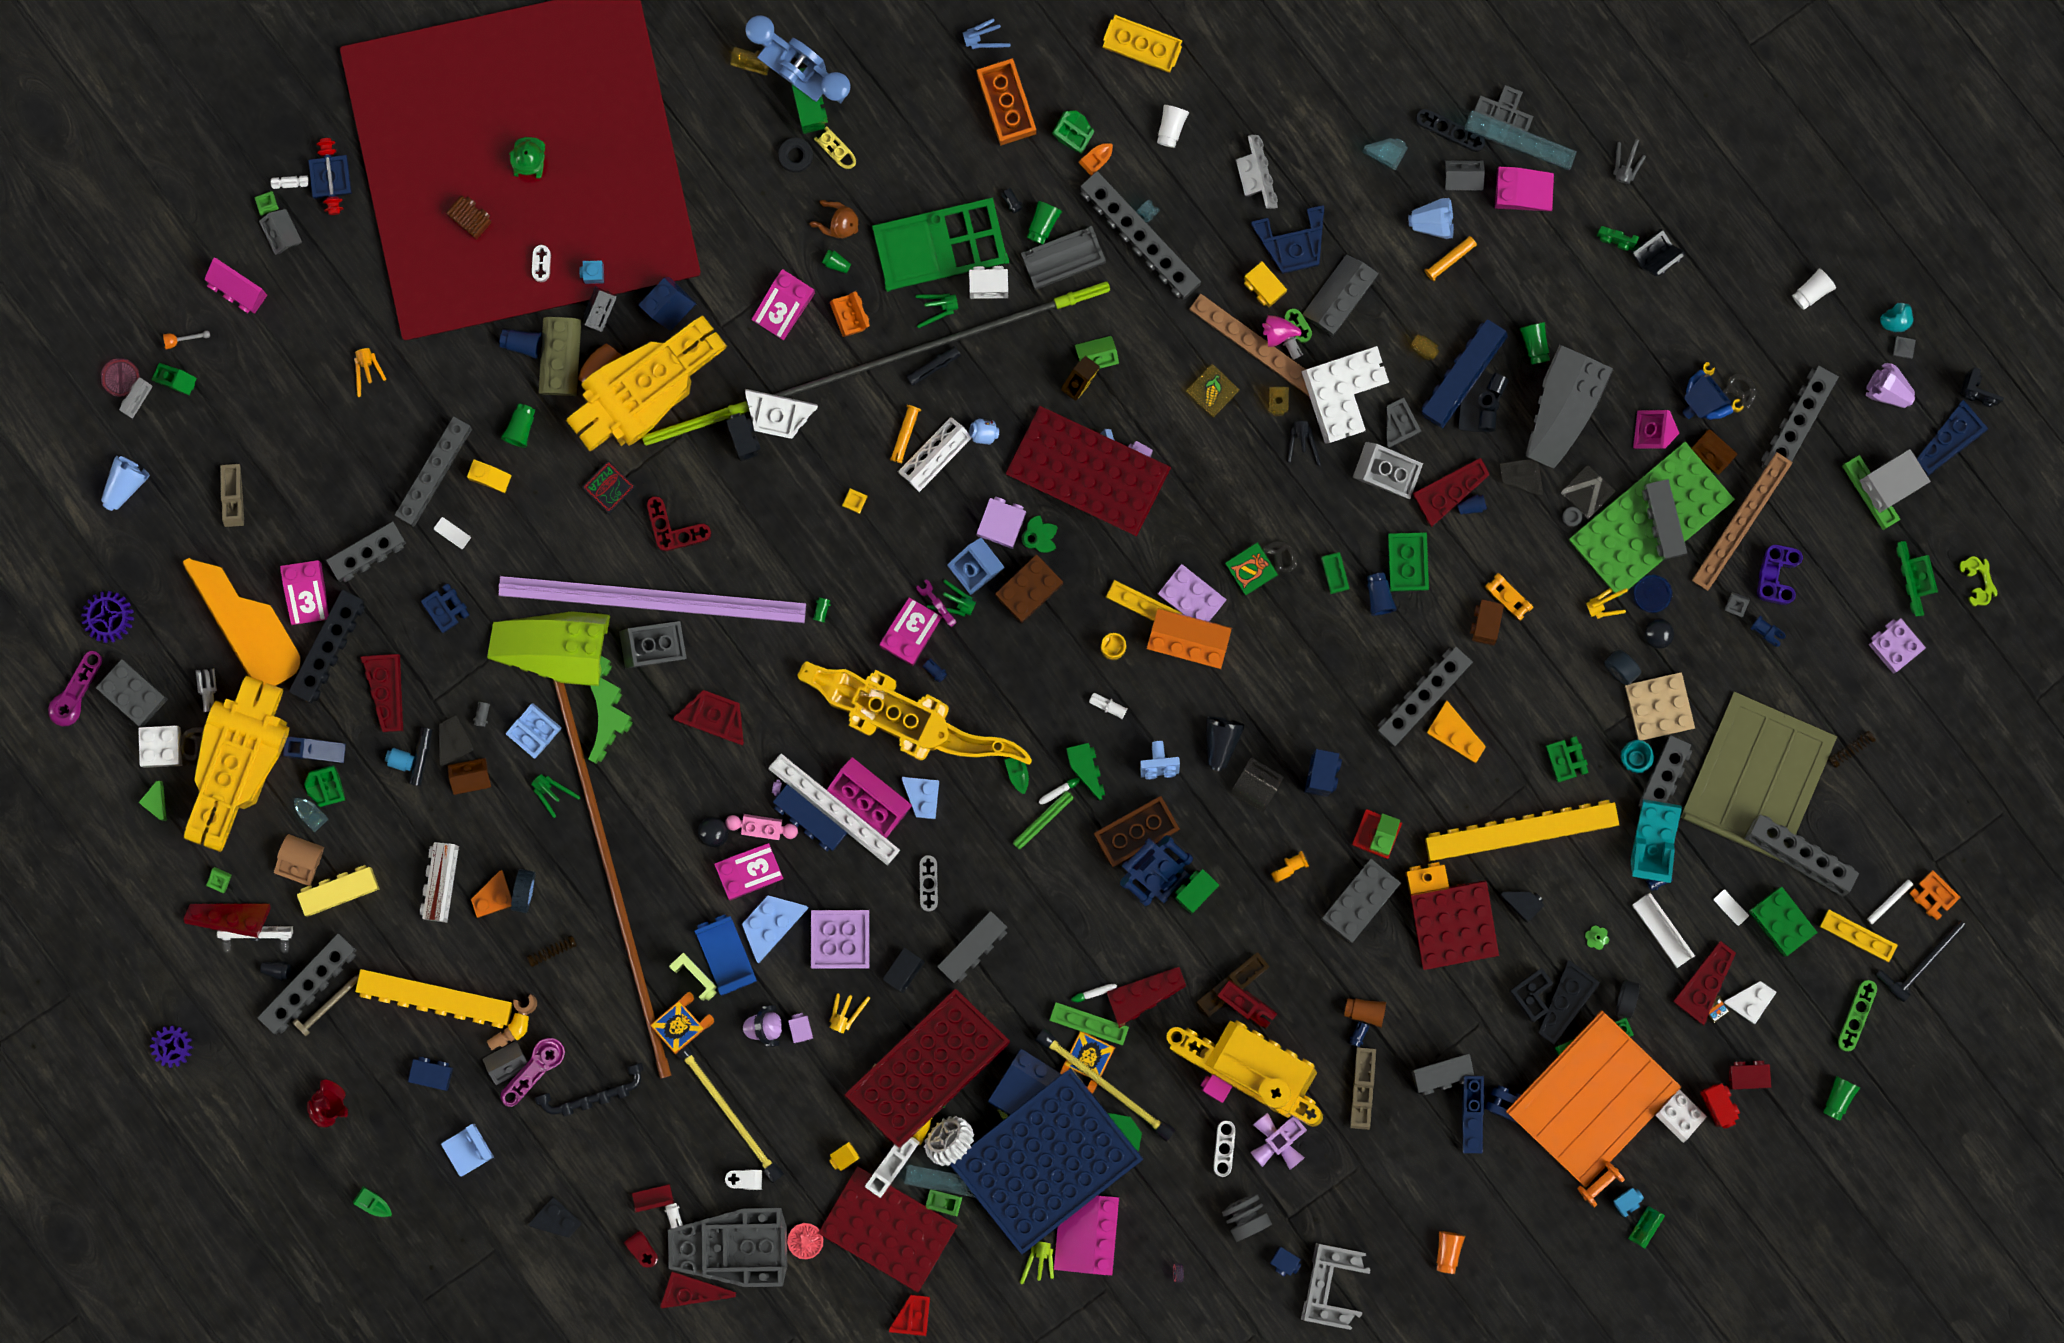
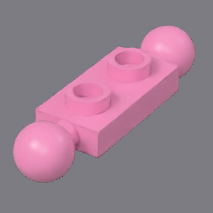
M744 814L743 820H740L735 815H731L725 822L729 830L742 828L741 835L779 840L780 834H783L787 839H793L798 834V829L794 824L781 826V819Z

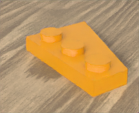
M1446 700L1427 734L1476 763L1486 746Z

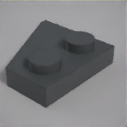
M1405 398L1386 407L1388 448L1421 432Z

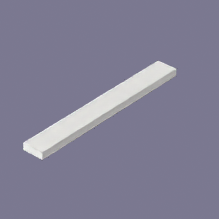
M780 754L768 768L886 865L899 853L900 849L784 755Z

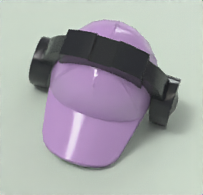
M776 1005L763 1006L757 1015L749 1017L744 1022L743 1031L748 1038L760 1040L765 1044V1047L779 1046V1041L774 1039H777L781 1034V1019L776 1013L770 1012L776 1010Z

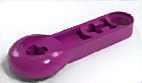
M95 651L87 652L65 691L57 695L50 702L48 707L49 717L56 725L62 727L70 726L79 718L81 699L102 664V657L99 653ZM90 655L98 657V662L95 665L88 663ZM84 664H85L87 667L93 669V671L91 672V671L88 670L87 673H86V676L88 677V679H87V680H82V682H81V681H80L81 678L79 677V674H80V673H82V674L85 673L86 668H83V666H84ZM67 705L69 707L67 708L69 710V713H64L62 716L60 714L62 712L60 711V708L65 707Z
M545 1038L535 1045L531 1059L501 1092V1100L506 1106H515L546 1071L555 1068L562 1062L565 1050L560 1041L554 1038ZM547 1050H548L549 1052H550V1050H552V1051H551V1052H552V1056H551V1057H549L548 1055H547V1057H546L545 1052H546ZM520 1080H523V1081L525 1080V1081L527 1082V1084H526V1085L520 1084L519 1081H520ZM514 1086L516 1089H519V1093L513 1088ZM513 1092L515 1098L512 1101H506V1094Z

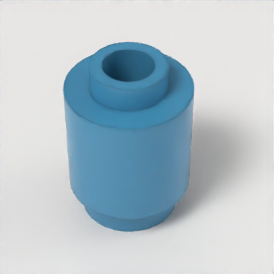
M393 748L392 751L388 750L385 761L388 762L387 766L401 771H411L415 756Z

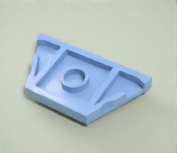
M767 896L743 922L744 931L758 963L763 960L807 911V906Z

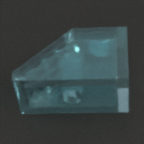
M1390 138L1366 145L1363 153L1396 171L1408 147L1405 146L1406 143L1404 141Z

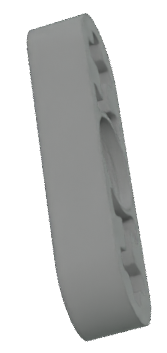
M929 855L924 856L920 861V904L922 909L927 912L934 911L938 905L937 861ZM926 859H930L934 863V866L930 868V873L935 872V876H923V872L927 873L926 866H923ZM926 878L933 879L934 887L932 889H926L923 886V881ZM923 891H935V895L931 894V901H935L931 908H927V905L923 904L924 901H927V894L923 895Z

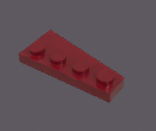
M1481 458L1413 493L1430 527H1433L1490 475Z
M400 655L362 656L361 660L365 666L366 677L369 680L371 694L376 704L382 732L403 731Z
M1722 941L1716 945L1673 1001L1703 1026L1736 954Z

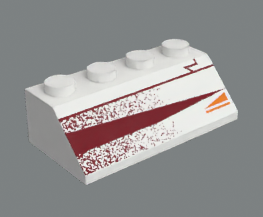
M434 842V845L430 846L429 858H431V865H427L426 877H429L428 885L424 884L423 896H426L425 904L422 903L420 908V915H423L422 919L445 923L448 921L459 846L455 844Z

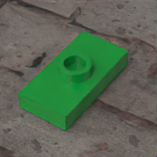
M1340 552L1322 556L1321 559L1330 594L1349 590Z
M1648 1206L1628 1239L1646 1248L1665 1215Z

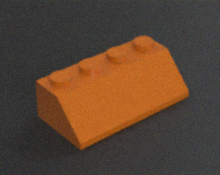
M1158 608L1147 649L1221 669L1232 628Z

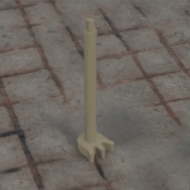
M359 974L355 975L304 1024L297 1018L293 1021V1024L307 1036L310 1033L307 1029L358 983Z

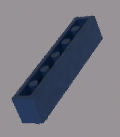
M1488 319L1485 323L1479 325L1475 337L1467 342L1466 350L1463 354L1460 353L1457 356L1454 367L1445 373L1442 384H1438L1435 387L1432 398L1427 400L1422 406L1423 416L1442 429L1508 337L1506 330Z

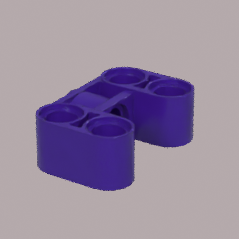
M1772 545L1765 551L1757 589V596L1760 600L1787 605L1795 599L1796 593L1794 589L1790 586L1779 584L1778 578L1781 567L1794 568L1802 562L1803 555L1799 550ZM1770 550L1778 552V559L1770 557ZM1789 554H1795L1797 556L1796 563H1792L1789 561ZM1763 587H1768L1771 590V596L1763 594ZM1782 591H1787L1790 594L1789 600H1784L1781 597Z

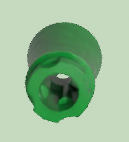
M1038 201L1027 238L1043 245L1063 211Z
M1545 322L1519 328L1532 365L1550 361Z
M518 404L501 439L509 444L526 448L535 409L527 405Z
M1836 1076L1823 1113L1840 1121L1860 1087Z

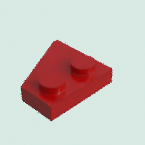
M910 1295L890 1327L889 1332L926 1336L930 1297Z

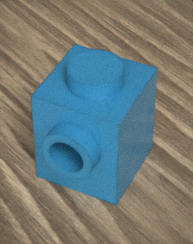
M583 261V267L579 268L580 278H583L584 283H604L603 262Z

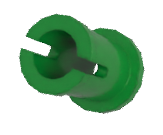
M819 597L818 601H816L817 607L813 620L825 622L828 606H831V604H829L830 600Z

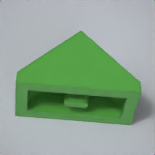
M156 781L139 803L159 820L167 821L163 782Z

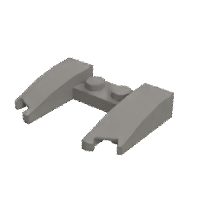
M1318 1243L1315 1244L1312 1260L1314 1264L1301 1320L1349 1330L1352 1329L1348 1324L1355 1315L1360 1318L1362 1312L1327 1305L1334 1267L1370 1274V1268H1364L1361 1258L1366 1256V1253Z

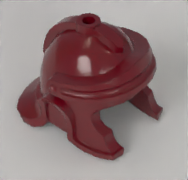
M327 1079L321 1080L320 1089L312 1096V1100L307 1102L309 1117L318 1127L332 1126L338 1116H348V1109L343 1104V1099L346 1095L341 1086Z

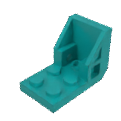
M1643 799L1631 854L1633 877L1671 883L1675 852L1674 841L1682 810L1680 805Z

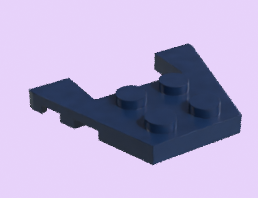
M1324 205L1307 209L1311 229L1273 237L1268 218L1251 222L1253 229L1281 274L1319 266Z

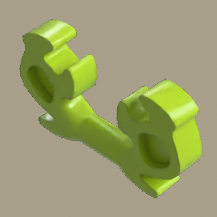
M1973 556L1966 561H1961L1959 564L1961 573L1966 568L1969 571L1967 577H1971L1979 570L1985 582L1984 591L1981 588L1971 591L1976 596L1975 599L1969 597V603L1973 607L1989 604L1991 593L1996 597L1997 589L1989 573L1988 560L1984 559L1982 564L1977 557Z

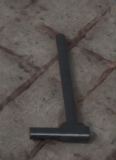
M1960 920L1903 983L1894 982L1882 970H1879L1876 976L1889 987L1893 994L1902 1002H1905L1910 996L1908 988L1966 926L1965 923Z

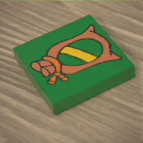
M1259 543L1254 544L1225 563L1245 595H1248L1278 575Z

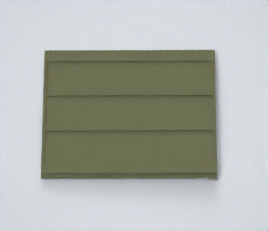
M1734 692L1680 818L1784 863L1744 838L1753 820L1760 814L1768 816L1772 819V822L1786 827L1789 832L1796 835L1837 736ZM1767 831V835L1772 838V834ZM1783 841L1784 845L1789 848L1788 843Z

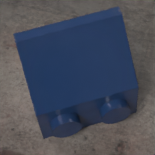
M664 277L639 306L652 319L669 331H672L697 303L670 277Z

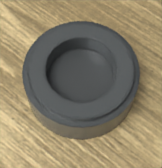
M1575 507L1567 508L1562 515L1563 522L1569 527L1577 526L1582 520L1581 511Z

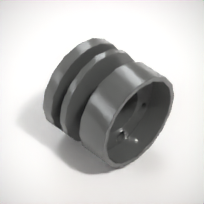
M1258 1195L1244 1197L1230 1204V1206L1222 1211L1223 1216L1231 1213L1233 1215L1232 1218L1226 1220L1227 1224L1237 1223V1226L1230 1230L1236 1242L1272 1225L1267 1213L1258 1215L1256 1212L1263 1207L1262 1203L1256 1206L1252 1204L1260 1199Z

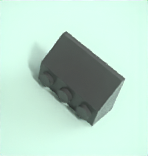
M1470 1054L1411 1071L1417 1093L1422 1092L1423 1096L1434 1093L1433 1089L1441 1087V1090L1451 1088V1083L1459 1081L1461 1085L1464 1083V1076H1474Z

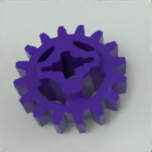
M171 1026L170 1030L167 1027H163V1033L157 1031L158 1037H152L155 1044L150 1045V1047L154 1048L155 1051L151 1055H157L156 1062L162 1060L161 1066H165L168 1063L169 1068H173L175 1063L177 1067H180V1061L186 1063L185 1057L192 1055L188 1052L189 1049H193V1046L189 1045L192 1039L186 1038L188 1032L181 1033V1027L176 1031L175 1026ZM168 1034H173L170 1039H162ZM180 1039L184 1042V1048L181 1047ZM174 1042L173 1046H175L176 1049L169 1051L170 1048L168 1047V1044H172ZM159 1046L163 1048V1056L160 1053ZM175 1054L181 1055L177 1059L170 1060Z

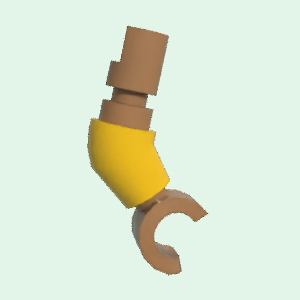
M532 994L528 996L529 1005L525 1008L521 1007L520 1001L514 1000L513 1004L518 1013L514 1014L512 1022L504 1030V1033L500 1032L487 1040L491 1050L498 1046L504 1047L508 1044L509 1040L511 1042L515 1039L519 1040L525 1035L529 1020L527 1014L532 1013L537 1007V1000Z

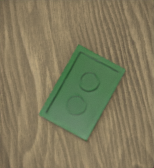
M1427 533L1388 534L1390 591H1428Z

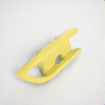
M828 127L825 128L826 132L819 139L817 137L814 138L841 167L851 169L856 165L854 154ZM830 145L834 149V151L831 152L827 148V146ZM846 154H849L853 163L845 165L840 160Z

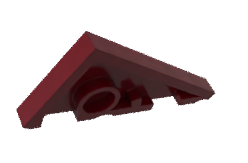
M672 1271L660 1308L736 1297L737 1292Z

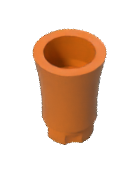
M1439 1231L1437 1271L1455 1274L1465 1235Z

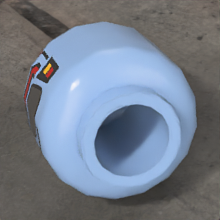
M977 419L974 423H971L969 434L975 443L990 445L994 439L998 438L999 428L996 427L995 422L992 420Z

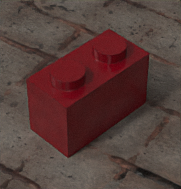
M1753 1061V1065H1745V1062H1733L1734 1066H1728L1730 1090L1771 1088L1770 1064H1765L1764 1061Z

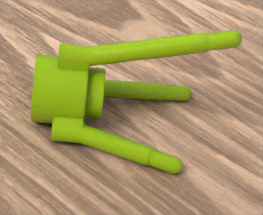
M1037 1242L1035 1246H1032L1020 1284H1024L1035 1254L1039 1258L1037 1280H1041L1043 1261L1047 1259V1255L1050 1278H1054L1053 1249H1050L1051 1243Z

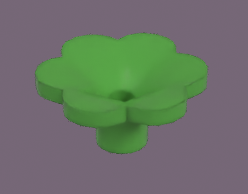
M1593 926L1585 934L1587 945L1591 948L1595 947L1597 950H1600L1609 942L1605 928Z

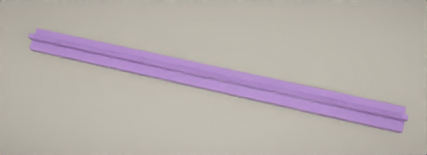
M500 576L499 596L805 623L806 603Z

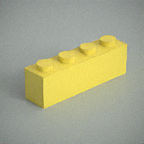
M366 865L360 866L352 874L348 875V872L337 875L338 879L331 882L330 879L319 882V886L315 888L308 886L300 889L301 893L297 894L304 915L308 917L380 890L372 868H367Z

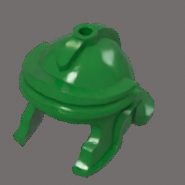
M524 137L515 142L514 149L509 153L514 176L519 177L518 173L522 175L536 173V178H541L545 158V144L543 141L537 138Z

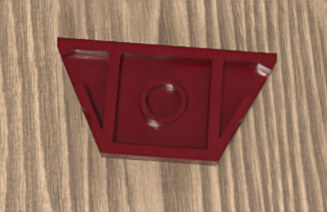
M703 690L673 719L742 746L744 744L740 703Z

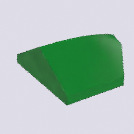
M1064 111L1052 134L1060 143L1079 153H1083L1094 130L1090 127L1086 117L1078 111Z
M334 765L308 773L304 785L307 794L317 802L318 806L322 807L345 801L341 779Z

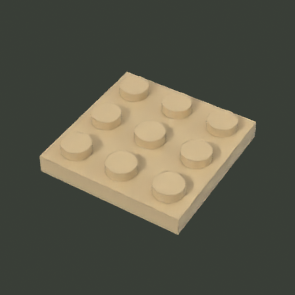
M1682 672L1632 683L1628 686L1625 685L1638 740H1647L1695 729Z

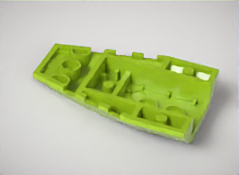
M565 612L493 622L487 658L509 666L519 667L527 672L537 673L545 678H552L560 683L599 686L602 669L600 658L604 634L608 632L610 615Z

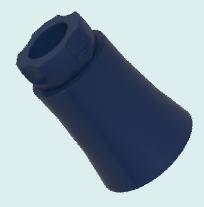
M503 329L499 341L500 347L537 359L542 346V333Z
M1377 573L1368 576L1367 586L1370 596L1371 616H1379L1396 611L1397 608L1385 574Z

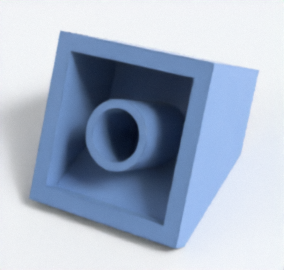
M982 538L968 545L947 564L970 595L1005 568Z

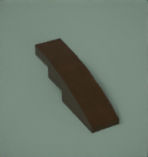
M1257 952L1198 1000L1196 1004L1207 1018L1210 1017L1226 1003L1218 995L1229 980L1244 989L1270 966Z

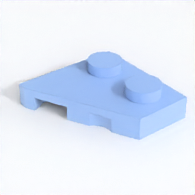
M902 777L916 817L936 819L939 781Z

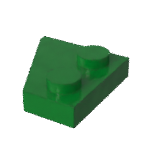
M1601 226L1597 233L1600 241L1607 244L1615 243L1618 245V248L1625 251L1632 250L1639 239L1638 236L1633 235L1631 238L1623 235L1624 233L1604 226Z

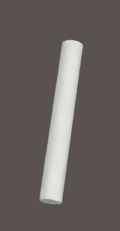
M1907 880L1867 918V921L1873 924L1913 886V883Z

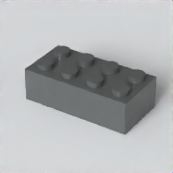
M1370 859L1321 920L1349 943H1353L1401 883Z

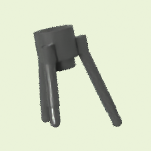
M1639 139L1635 140L1627 165H1622L1621 168V142L1617 143L1616 164L1613 173L1616 176V181L1630 184V181L1634 180L1637 171L1646 158L1643 155L1632 171L1630 166Z

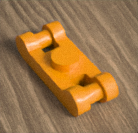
M1497 573L1494 576L1495 579L1491 583L1488 582L1485 588L1501 604H1504V607L1517 620L1521 621L1524 618L1523 615L1527 611L1530 612L1533 606L1501 574ZM1499 585L1504 588L1500 593L1496 590ZM1517 602L1522 605L1518 610L1514 607Z

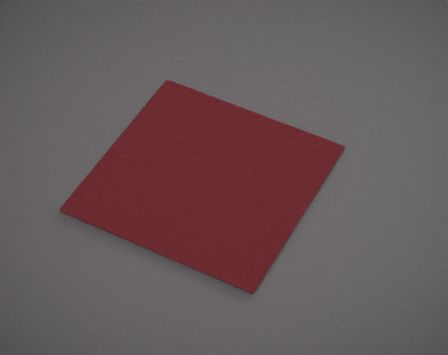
M553 0L341 47L340 52L401 335L404 340L416 339L588 301L595 286L616 295L657 286L664 277H670L675 282L700 276V266L641 0ZM532 137L544 142L545 158L541 178H536V173L532 175L518 173L519 177L514 176L509 153L514 149L515 142L518 139ZM460 196L464 198L468 196L476 203L474 206L479 211L483 209L490 215L489 219L492 223L477 240L446 213ZM539 245L548 247L551 252L550 276L545 282H537L532 275L533 251ZM543 249L540 253H537L540 257V262H543L545 255L547 256ZM583 261L603 262L604 283H584L583 278H580L579 268L583 267ZM540 265L539 272H536L539 278L546 274L543 271V265Z

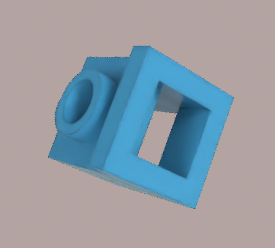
M1630 1188L1612 1202L1621 1215L1626 1217L1628 1216V1210L1631 1213L1640 1207L1638 1203L1644 1197L1638 1189Z

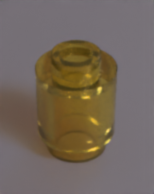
M1418 334L1410 345L1414 352L1427 361L1430 358L1434 360L1439 353L1437 349L1439 345L1425 335L1421 336Z

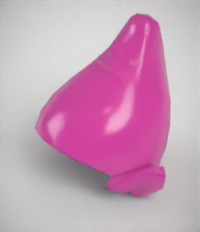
M1267 315L1266 323H1262L1264 327L1263 335H1267L1268 347L1277 346L1286 339L1300 336L1302 333L1293 323L1278 316Z

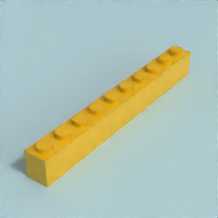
M1609 800L1598 802V806L1591 807V804L1579 805L1580 809L1572 810V807L1560 809L1561 813L1553 814V811L1542 812L1540 817H1534V814L1523 816V820L1516 821L1515 818L1505 819L1503 824L1498 825L1494 821L1485 823V827L1478 828V825L1468 826L1466 831L1459 832V828L1447 830L1448 834L1440 835V832L1428 834L1429 838H1425L1428 860L1430 862L1619 826L1615 802L1610 803Z

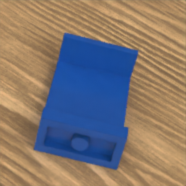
M726 914L715 918L716 922L710 925L708 922L698 925V929L695 930L721 996L757 981L731 916L727 917Z

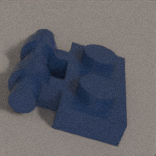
M449 584L442 587L446 593L443 596H440L438 591H435L421 601L442 633L459 623L455 618L457 614L460 613L463 619L470 616L466 610V605L461 603L457 597L456 590L452 589ZM449 599L456 607L453 610H450L445 603Z

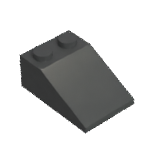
M680 621L628 628L619 631L625 669L687 659Z

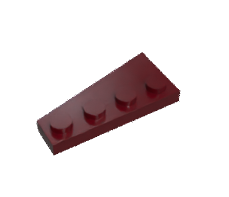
M190 904L184 917V923L258 938L271 908L270 904Z
M1180 967L1108 991L1107 995L1119 1028L1123 1027L1131 1019L1134 1020L1140 1016L1145 1010L1156 1006V1003L1169 998L1186 987V983Z

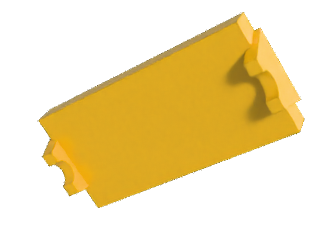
M1117 15L1114 16L1113 20L1111 19L1103 39L1105 41L1103 48L1168 73L1171 72L1172 67H1175L1182 48V40Z

